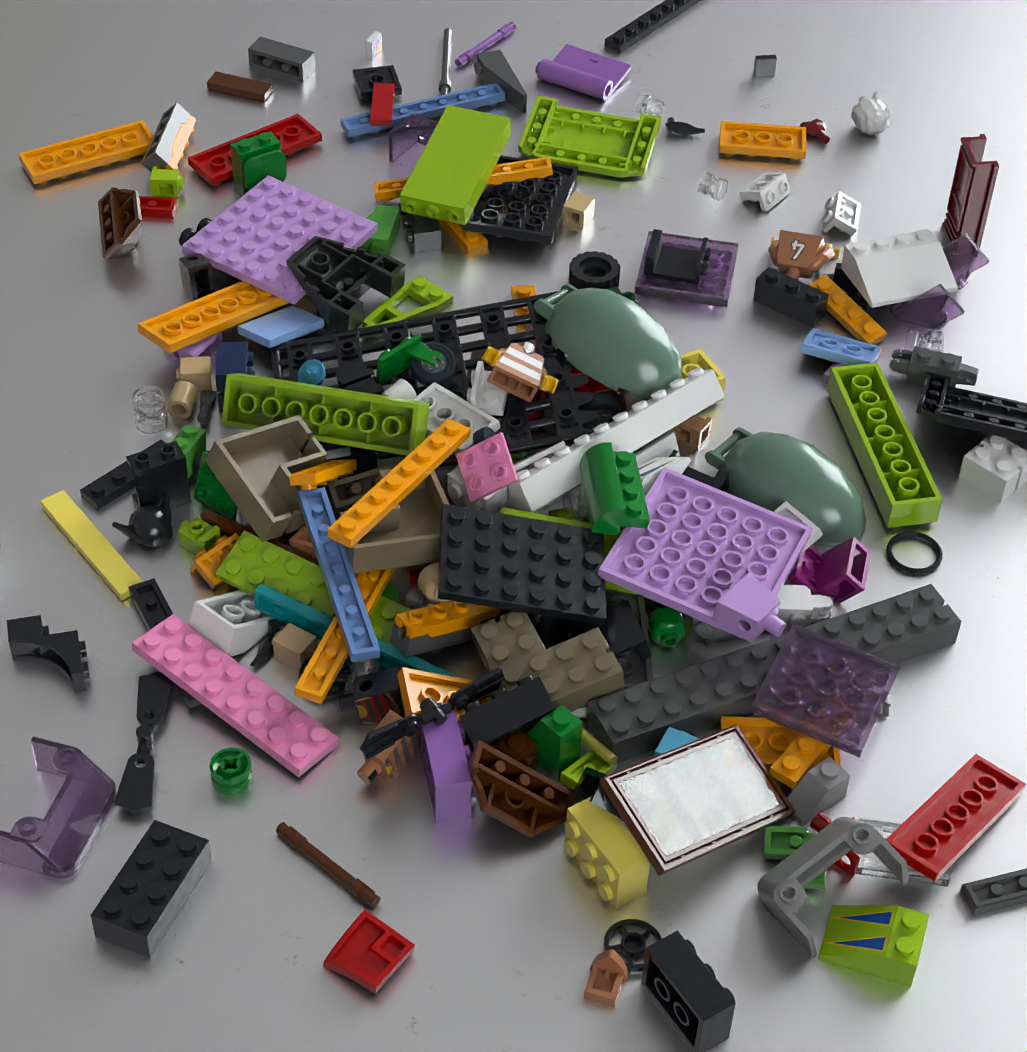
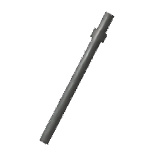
M449 28L444 30L442 74L441 81L439 82L440 96L449 94L451 91L449 79L452 31Z

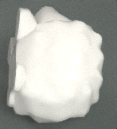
M877 91L873 93L872 98L860 97L858 104L853 106L851 118L862 134L877 136L883 133L886 128H889L892 123L890 111L882 102Z

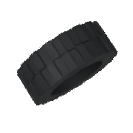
M597 251L578 254L570 262L569 284L575 288L607 289L619 287L620 264L610 254ZM596 271L605 274V276L590 277L583 273Z

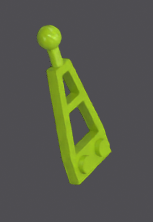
M419 275L404 284L398 292L362 321V328L436 314L453 304V296ZM407 296L424 305L405 314L395 309ZM384 316H386V317H388V318L390 319V320H387V321L382 322V323H380V324H376V323L379 322Z

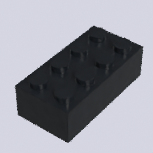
M154 820L91 913L95 937L151 958L212 862L209 840Z

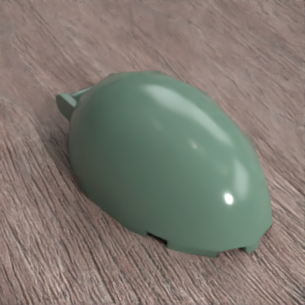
M565 284L561 287L560 291L545 299L535 301V310L548 319L545 325V333L551 336V343L554 348L563 351L567 355L566 360L574 367L603 385L614 390H618V387L632 392L631 396L634 398L650 400L652 399L651 394L662 389H669L671 382L682 378L681 356L664 327L634 301L611 290L599 288L577 289L571 284Z
M738 427L733 431V435L715 450H710L705 454V460L708 464L718 470L721 469L729 473V488L726 493L772 512L787 501L819 527L823 535L812 545L835 547L853 536L857 540L861 539L866 525L861 495L846 472L813 444L787 434L771 432L752 434Z

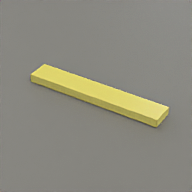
M62 490L40 500L43 510L122 601L130 597L128 587L143 582L142 579L68 494Z

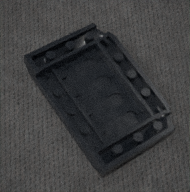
M930 372L926 373L916 413L942 424L1027 442V403L949 386L951 377Z

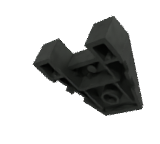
M315 236L287 259L286 264L328 326L339 332L353 330L362 324L364 302L358 299L370 288L391 298L404 286L406 264L384 253L379 252L378 255L366 253L365 248L357 247V250L344 247L342 242Z

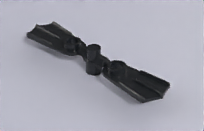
M499 666L456 691L449 698L448 703H437L432 697L424 699L419 706L423 711L421 717L417 714H411L368 733L360 747L364 757L369 760L393 746L401 738L414 735L419 730L420 725L425 726L434 722L437 726L445 723L447 720L446 714L450 713L451 710L460 711L467 707L468 704L483 700L497 692L502 681L506 679L502 668Z
M160 672L139 676L136 717L141 726L136 729L138 748L137 753L133 754L127 761L114 801L116 806L124 807L131 812L144 807H152L155 763L154 758L150 755V751L153 750L155 727L152 726L162 721L174 685L172 680ZM150 715L155 716V717L152 718V719H147V718H146L147 716H150ZM139 764H145L144 767H136Z

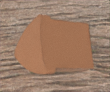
M610 949L600 953L592 961L590 966L591 973L584 990V998L615 1007L622 983L627 981L629 973L624 960L615 950Z

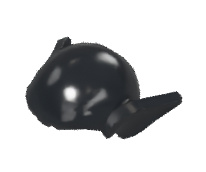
M164 494L160 508L152 504L139 507L131 514L128 525L113 522L112 526L127 537L134 539L138 544L141 543L149 547L165 545L173 536L170 496Z

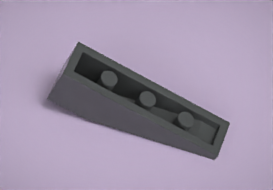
M501 50L477 53V62L474 63L476 75H479L482 82L486 85L498 83L505 92V100L522 113H525L527 94Z

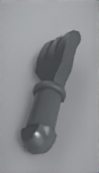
M201 391L200 412L197 416L200 424L208 423L209 413L215 403L217 391Z

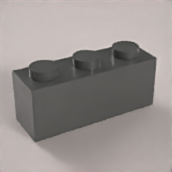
M261 36L248 48L250 67L304 82L315 71V52Z

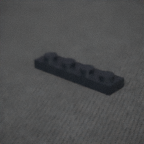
M161 439L153 445L146 448L145 450L161 446L167 443ZM125 461L80 489L81 497L95 509L99 510L136 486L134 473L128 462Z

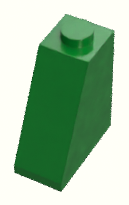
M563 705L542 718L526 735L537 742V764L556 781H559L561 772L580 759L583 722Z

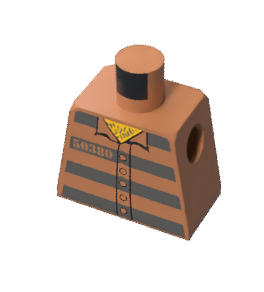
M390 710L375 730L403 717ZM416 734L401 738L393 746L369 760L364 757L365 764L357 771L358 776L367 784H371L378 775L386 781L393 780L420 753Z

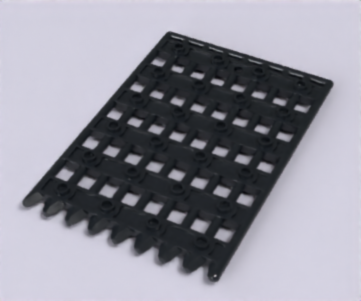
M558 291L294 340L270 348L274 379L298 382V371L308 360L316 359L320 362H327L338 359L339 367L325 369V379L336 377L334 370L363 360L364 354L385 351L387 349L392 350L406 337L415 336H409L408 329L432 325L433 332L420 334L422 336L421 342L435 341V343L445 345L453 352L456 360L455 373L452 379L442 387L467 401V391L472 385L471 377L467 378L466 370L475 369L478 361H483L484 367L490 366L491 371L494 367L485 360H482V357L464 360L462 353L483 350L488 347L496 350L501 348L507 349L511 343L535 340L537 346L535 347V353L544 358L543 367L546 369L547 374L558 379L559 382L554 394L547 391L549 399L531 403H524V399L508 392L503 416L491 415L496 419L501 418L503 426L495 433H503L509 453L516 454L547 448L562 441L565 444L574 443L576 438L585 434L589 436L594 433V428L583 427L582 425L598 417L597 410L578 409V406L593 400L592 392L573 390L589 382L588 375L569 374V371L576 369V367L566 360L567 357H565L563 351L554 348L551 343V336L545 333V325L548 319L540 315L534 308L535 301L545 299ZM523 307L528 308L529 314L505 318L504 311ZM480 316L481 323L457 327L456 320ZM532 324L533 330L509 334L507 328ZM483 332L484 339L460 344V336ZM384 334L385 341L361 345L360 338ZM336 343V350L313 354L312 347ZM287 352L288 359L281 360V353ZM378 359L365 361L364 363L367 368L371 367L373 370H376ZM442 362L438 365L440 370L443 368ZM289 369L290 376L283 377L282 370ZM406 369L382 384V386L393 385L399 379H404L413 387L416 396L428 388L427 386L418 387L417 380L413 377L410 369ZM338 384L326 386L339 389ZM538 389L536 393L545 391ZM552 410L553 417L528 421L527 413ZM556 427L557 435L532 440L531 431ZM308 439L307 443L305 444V446H304V448H303V450H302L301 453H303L305 447L307 446V444H308V442H309V439ZM319 441L325 451L350 447L351 455L332 459L325 458L323 462L356 459L357 470H354V474H349L348 477L380 468L379 460L398 456L407 457L406 455ZM456 454L450 455L437 468L457 465Z

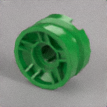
M226 748L218 751L211 758L209 765L213 787L218 792L226 795H235L242 793L251 785L253 779L250 756L245 751L239 748Z

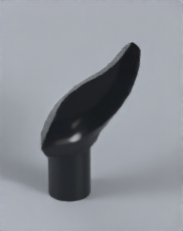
M673 117L668 118L667 123H665L666 127L674 133L683 135L705 133V129L697 128L684 122H676Z
M272 619L269 621V633L259 645L257 655L251 662V666H256L273 652L272 640L275 634L280 631L279 620Z

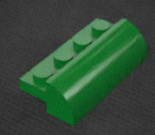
M611 442L600 443L589 448L583 454L579 467L591 532L619 535L621 526L648 528L650 518L635 453L613 451Z

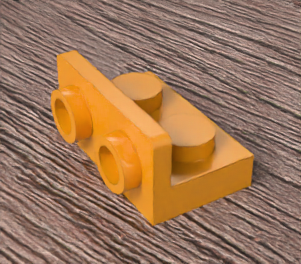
M235 533L229 538L225 535L213 544L214 548L208 552L204 549L193 557L194 562L189 569L192 574L198 571L212 589L223 583V581L217 579L215 573L239 539V535Z

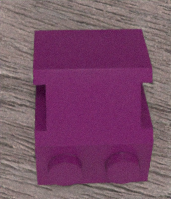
M854 536L822 554L811 545L798 557L788 576V581L792 585H805L810 589L811 595L819 594L833 597V602L841 603L865 590L872 552ZM855 548L860 552L856 556H854Z

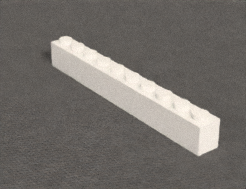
M700 367L688 373L689 377L686 379L681 378L671 382L669 389H662L651 394L652 399L648 401L643 400L632 405L633 410L628 413L625 411L613 417L614 421L609 424L603 423L593 429L594 433L589 436L585 434L574 440L575 444L572 446H564L554 451L555 456L550 459L543 458L535 462L533 469L529 471L526 469L516 473L519 481L507 486L517 510L534 512L582 483L579 467L580 460L583 454L592 446L611 442L613 451L632 453L725 397L714 369L703 370Z

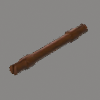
M285 822L278 825L276 833L280 834L283 840L296 850H300L336 878L365 904L368 903L372 908L379 904L381 897L377 896L373 889L360 879L353 877L308 842L307 838L292 826L289 827Z

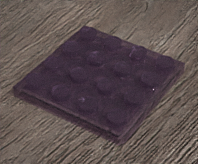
M653 231L648 232L635 285L636 295L706 304L715 307L728 306L739 243L708 239L707 247L711 248V255L707 263L705 276L701 275L699 284L644 275L645 256ZM663 233L661 245L700 251L703 238Z
M793 624L751 705L750 712L860 758L899 674L900 667Z

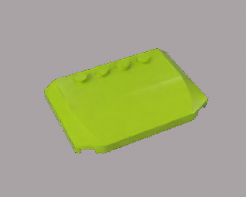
M537 95L519 142L518 152L529 159L550 157L551 163L579 167L580 171L619 178L643 175L646 172L662 117L641 113L639 120L558 106V99Z

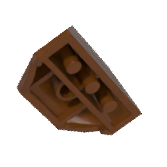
M112 187L98 201L102 254L106 260L121 258L129 251H133L138 244L142 224L139 193L134 190Z
M480 740L475 743L469 770L480 811L528 837H533L566 822L567 808L575 803L576 795L572 793L573 791Z

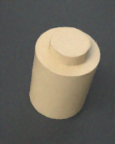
M178 381L174 384L167 404V412L176 419L190 417L198 394L196 386L188 381Z

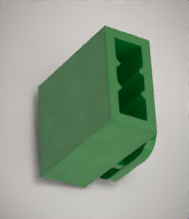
M271 131L230 144L234 189L241 197L268 175L282 182L287 176L286 157L281 151V142Z

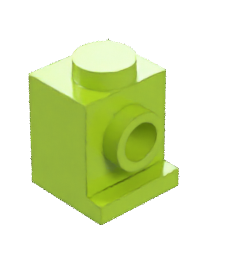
M153 166L150 176L152 197L179 199L180 190H184L185 186L184 176L179 175V170L158 169L157 166Z
M198 516L192 521H183L178 530L180 546L193 555L204 549L208 552L214 548L213 544L221 538L218 526L215 525L213 527Z

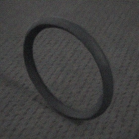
M914 531L902 532L893 536L889 540L886 549L888 558L896 567L915 574L927 573L936 569L940 565L943 556L941 547L933 538ZM919 537L934 546L937 552V559L928 567L910 568L895 559L892 553V546L901 538Z

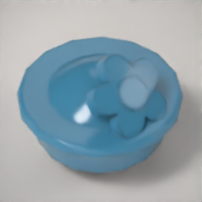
M316 359L308 360L298 371L299 383L320 386L326 377L323 363Z

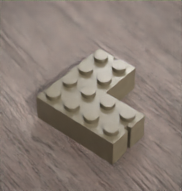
M300 415L216 440L205 460L262 542L282 536L284 532L288 534L299 530L303 525L306 526L297 499L298 491L301 490V487L299 485H290V474L322 464L328 455L315 436L310 438L303 453H301L312 432Z
M392 469L379 470V481ZM435 471L428 475L352 548L345 546L354 573L439 562L441 508L443 504H449Z
M511 611L499 616L500 622L496 623L495 619L471 628L474 646L488 673L499 666L503 670L502 672L506 679L502 681L498 691L506 688L509 692L518 687L517 681L533 675L534 679L537 677L542 679L556 709L563 705L570 712L587 706L588 701L625 689L623 670L613 652L610 651L609 645L599 627L548 649L543 645L527 613ZM542 718L518 729V731L525 733L531 730Z

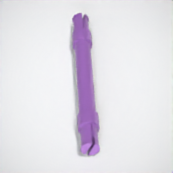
M510 22L504 25L477 46L458 56L459 58L455 59L456 66L461 67L477 56V53H481L500 39L511 34L516 29L515 23Z

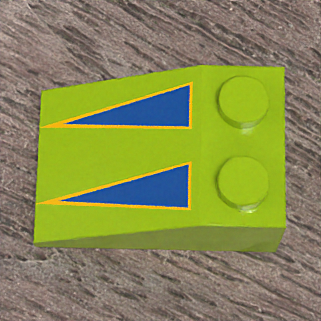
M832 905L818 959L911 987L918 966L929 914L902 906Z

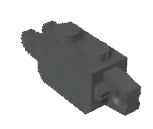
M915 346L913 351L895 349L892 353L893 360L889 364L890 370L907 375L906 380L908 383L923 387L927 372L951 377L949 384L951 387H955L956 384L975 386L979 372L978 368L961 363L962 356Z

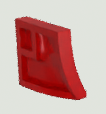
M364 910L332 948L323 962V967L352 979L375 994L413 953L415 944L370 912Z

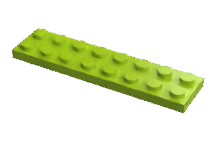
M243 531L215 573L217 579L254 596L255 589L261 583L269 588L278 590L292 599L300 600L311 608L323 611L330 617L334 618L336 615L320 566L268 541L262 542L259 537L249 532ZM381 595L369 616L376 638L393 645L390 642L396 614L410 611L411 609Z

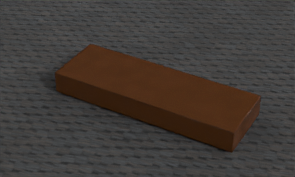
M215 71L207 81V88L265 101L273 91V84Z

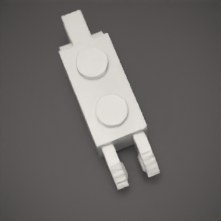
M783 585L777 596L781 601L777 617L786 623L785 628H804L809 626L810 623H818L830 619L831 613L829 610L833 606V601L830 597L811 595L810 589L805 585Z

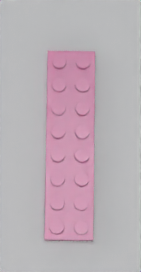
M174 614L132 642V651L297 777L304 774L339 744V737Z

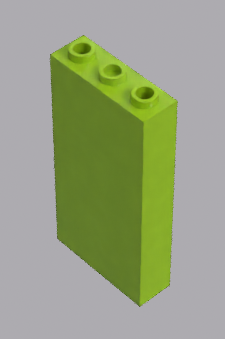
M447 105L400 193L402 212L466 225L511 136L510 118Z

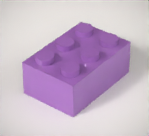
M455 711L446 714L447 720L440 726H437L434 722L425 726L420 725L421 757L436 823L471 818V806L476 805L474 785L468 765L471 762L470 750L468 745L464 746L462 740H465V729L462 722L458 723Z

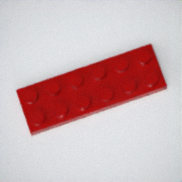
M296 114L188 157V165L213 186L233 178L230 147L232 143L271 131L281 142V151L286 156L321 142L322 133L299 114Z
M975 754L903 822L886 841L903 857L908 866L935 882L1024 793L1027 784Z

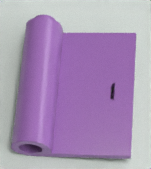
M566 44L553 61L543 59L541 62H538L535 72L538 79L606 101L631 70L632 65Z

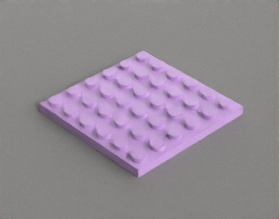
M268 175L182 245V253L188 256L201 253L211 263L212 267L289 303L295 304L307 293L286 264L287 259L315 236L342 242L344 247L357 250V247L364 244L378 231V223Z
M664 467L645 496L650 518L648 528L625 527L600 566L598 575L602 579L749 642H753L754 639L750 640L712 620L717 601L748 573L752 574L773 594L778 596L806 545L813 528Z

